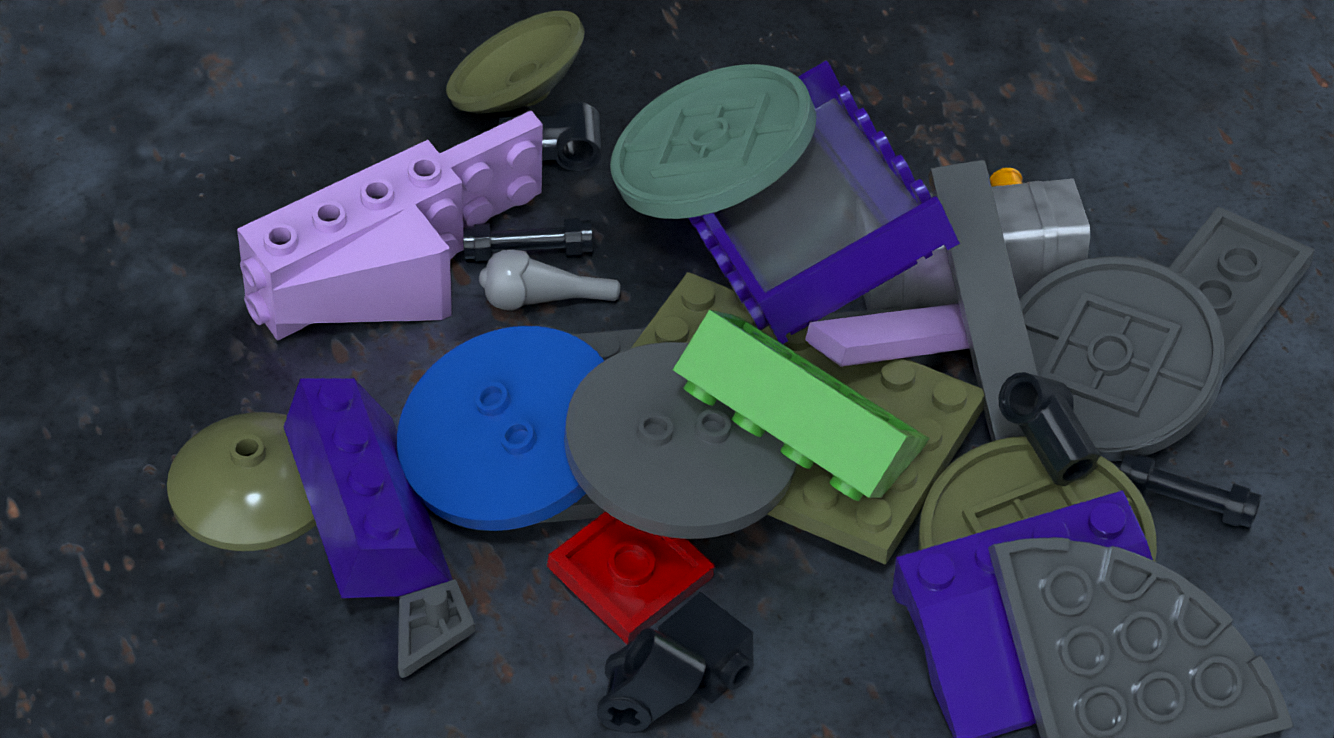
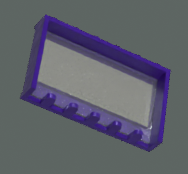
M827 60L798 76L806 86L815 106L816 126L810 143L796 163L778 180L754 196L726 209L688 218L692 226L696 228L708 251L711 252L725 278L727 277L740 302L746 307L756 327L763 330L769 326L777 340L782 344L788 342L785 336L787 333L790 332L791 335L809 326L810 322L820 320L917 265L918 259L921 257L925 259L933 255L932 251L942 245L948 251L960 244L940 200L936 196L931 197L921 179L915 181L901 154L895 155L883 131H876L863 107L858 109L846 85L840 86Z

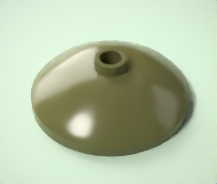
M550 11L529 17L509 26L477 47L459 64L448 81L446 88L447 96L457 109L476 114L511 111L541 102L549 95L550 90L563 79L578 56L584 39V26L578 16L569 11Z
M252 412L231 416L202 429L179 450L169 470L167 493L175 518L189 534L201 542L220 549L257 551L286 544L316 526L283 428L287 415L270 412Z

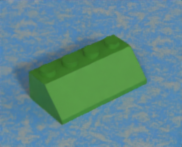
M709 310L673 368V371L688 380L683 387L688 393L711 406H714L717 399L736 411L731 419L737 425L758 437H762L765 431L769 432L784 442L780 449L781 453L807 469H811L814 462L833 474L829 483L856 501H860L863 495L869 498H881L922 451L930 439L740 316Z

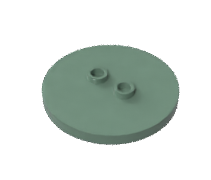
M744 64L706 72L686 80L661 94L632 119L614 147L611 157L612 178L623 200L634 210L648 216L680 219L702 216L726 209L764 190L796 163L804 153L814 134L816 126L815 106L802 80L795 74L779 67Z

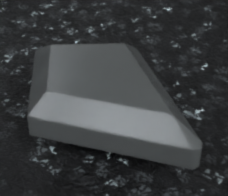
M456 579L399 597L398 670L400 677H407L476 632L475 623Z

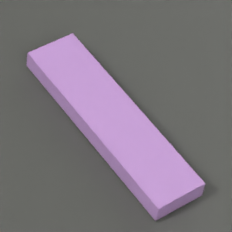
M959 303L810 322L805 338L809 342L808 344L840 367L969 349Z

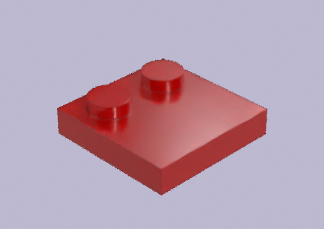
M606 511L548 554L547 567L626 644L633 641L642 630L650 628L711 580L715 565L687 539L666 537L639 530L616 519Z

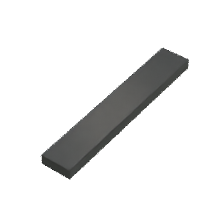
M985 160L931 168L928 177L933 197L936 196L940 200L960 243L948 251L946 249L978 387L983 389L985 395L983 408L991 441L1025 436L1019 424L1008 421L1002 415L998 405V395L1001 386L1008 377L1019 372L1038 374ZM1038 396L1036 397L1034 408L1036 407Z

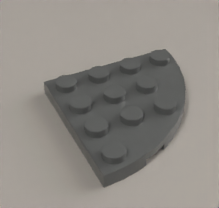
M1068 538L1021 539L998 543L988 547L1040 738H1254L1294 727L1283 695L1261 655L1256 656L1247 641L1230 623L1233 619L1205 592L1178 573L1149 558L1119 547H1105L1087 542L1069 541Z

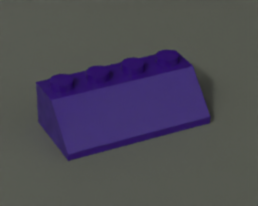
M300 378L283 428L341 598L403 596L453 580L426 506L410 486L400 465L397 451V429L393 418L354 378Z

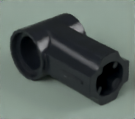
M575 102L561 107L556 116H536L543 124L542 160H557L563 168L579 172L589 170L598 164L601 159V117L593 106ZM516 117L499 118V125Z
M1027 372L1015 373L1006 379L998 395L1000 411L1008 421L1019 424L1054 484L1067 486L1077 480L1085 479L1098 467L1097 461L1101 455L1073 411L1074 398L1071 390L1064 383ZM1038 396V401L1036 407L1034 408V403L1036 397Z

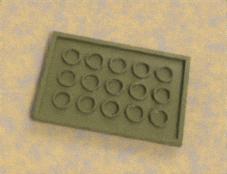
M687 272L631 348L663 342L689 343L709 310L740 316L755 327L756 325L734 290ZM769 326L761 330L777 340ZM809 326L793 335L789 332L785 335L788 342L783 345L930 439L922 451L881 498H869L863 495L860 501H856L834 488L829 483L833 474L815 462L811 469L797 464L788 491L778 505L767 515L886 565L923 507L931 487L948 467L983 411L985 397L983 389L906 358L840 367L808 344L809 342L805 338Z

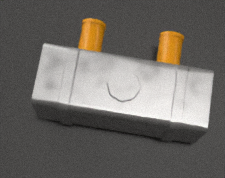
M1002 168L990 176L989 179L1019 299L1035 283L1048 274L1071 263L1088 259L1090 225L1073 178L1023 183L1021 173L1014 168ZM858 200L857 240L880 228L860 200ZM942 245L932 251L933 255L927 259L921 257L917 260V265L865 293L864 299L867 310L901 307V310L957 304L958 299L946 248Z

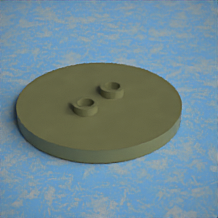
M1026 436L999 439L983 444L960 456L950 464L937 478L926 497L918 534V549L922 550L1123 490L1145 535L1153 561H1156L1157 542L1154 522L1143 496L1134 483L1113 463L1100 456L1097 461L1098 467L1085 479L1077 480L1067 486H1059L1052 481Z

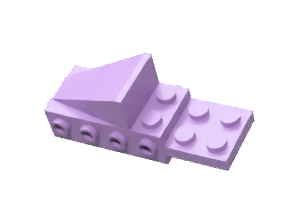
M529 111L442 153H439L430 141L426 140L238 228L241 257L240 267L243 273L245 290L244 300L252 319L258 325L265 323L278 341L313 323L444 320L452 316L450 259L455 254L464 250L463 228L474 227V224H484L491 217L514 206L524 205L536 195L542 193L543 124L532 111Z

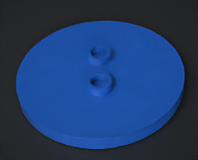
M516 326L487 332L469 339L442 356L423 374L414 386L403 407L398 424L397 451L399 462L407 481L421 502L436 515L453 524L485 531L511 530L533 525L557 515L576 503L586 493L575 479L568 464L564 443L566 416L571 398L580 382L591 370L602 363L604 359L589 344L578 337L564 331L541 326Z

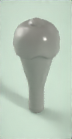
M501 250L493 254L488 260L486 268H483L479 275L480 285L484 288L485 296L489 303L496 308L510 311H520L524 305L571 298L616 301L620 295V282L618 280L578 276L529 258L527 252L520 250Z

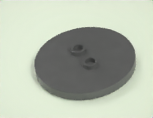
M1104 256L1085 259L1066 265L1048 274L1035 283L1019 299L1038 376L1064 383L1071 390L1074 398L1073 411L1100 455L1108 461H1123L1126 454L1146 456L1167 448L1191 432L1202 421L1215 402L1225 372V347L1222 327L1214 308L1205 295L1191 281L1171 268L1146 259L1128 256Z
M653 343L634 347L611 356L591 370L575 390L569 403L564 434L565 452L571 471L580 487L600 508L623 523L642 531L672 538L701 539L717 537L741 530L766 516L778 505L792 483L797 463L780 452L784 442L769 432L765 431L762 437L748 432L732 421L731 418L735 414V410L718 399L714 406L708 405L683 388L688 380L673 371V368L689 343Z

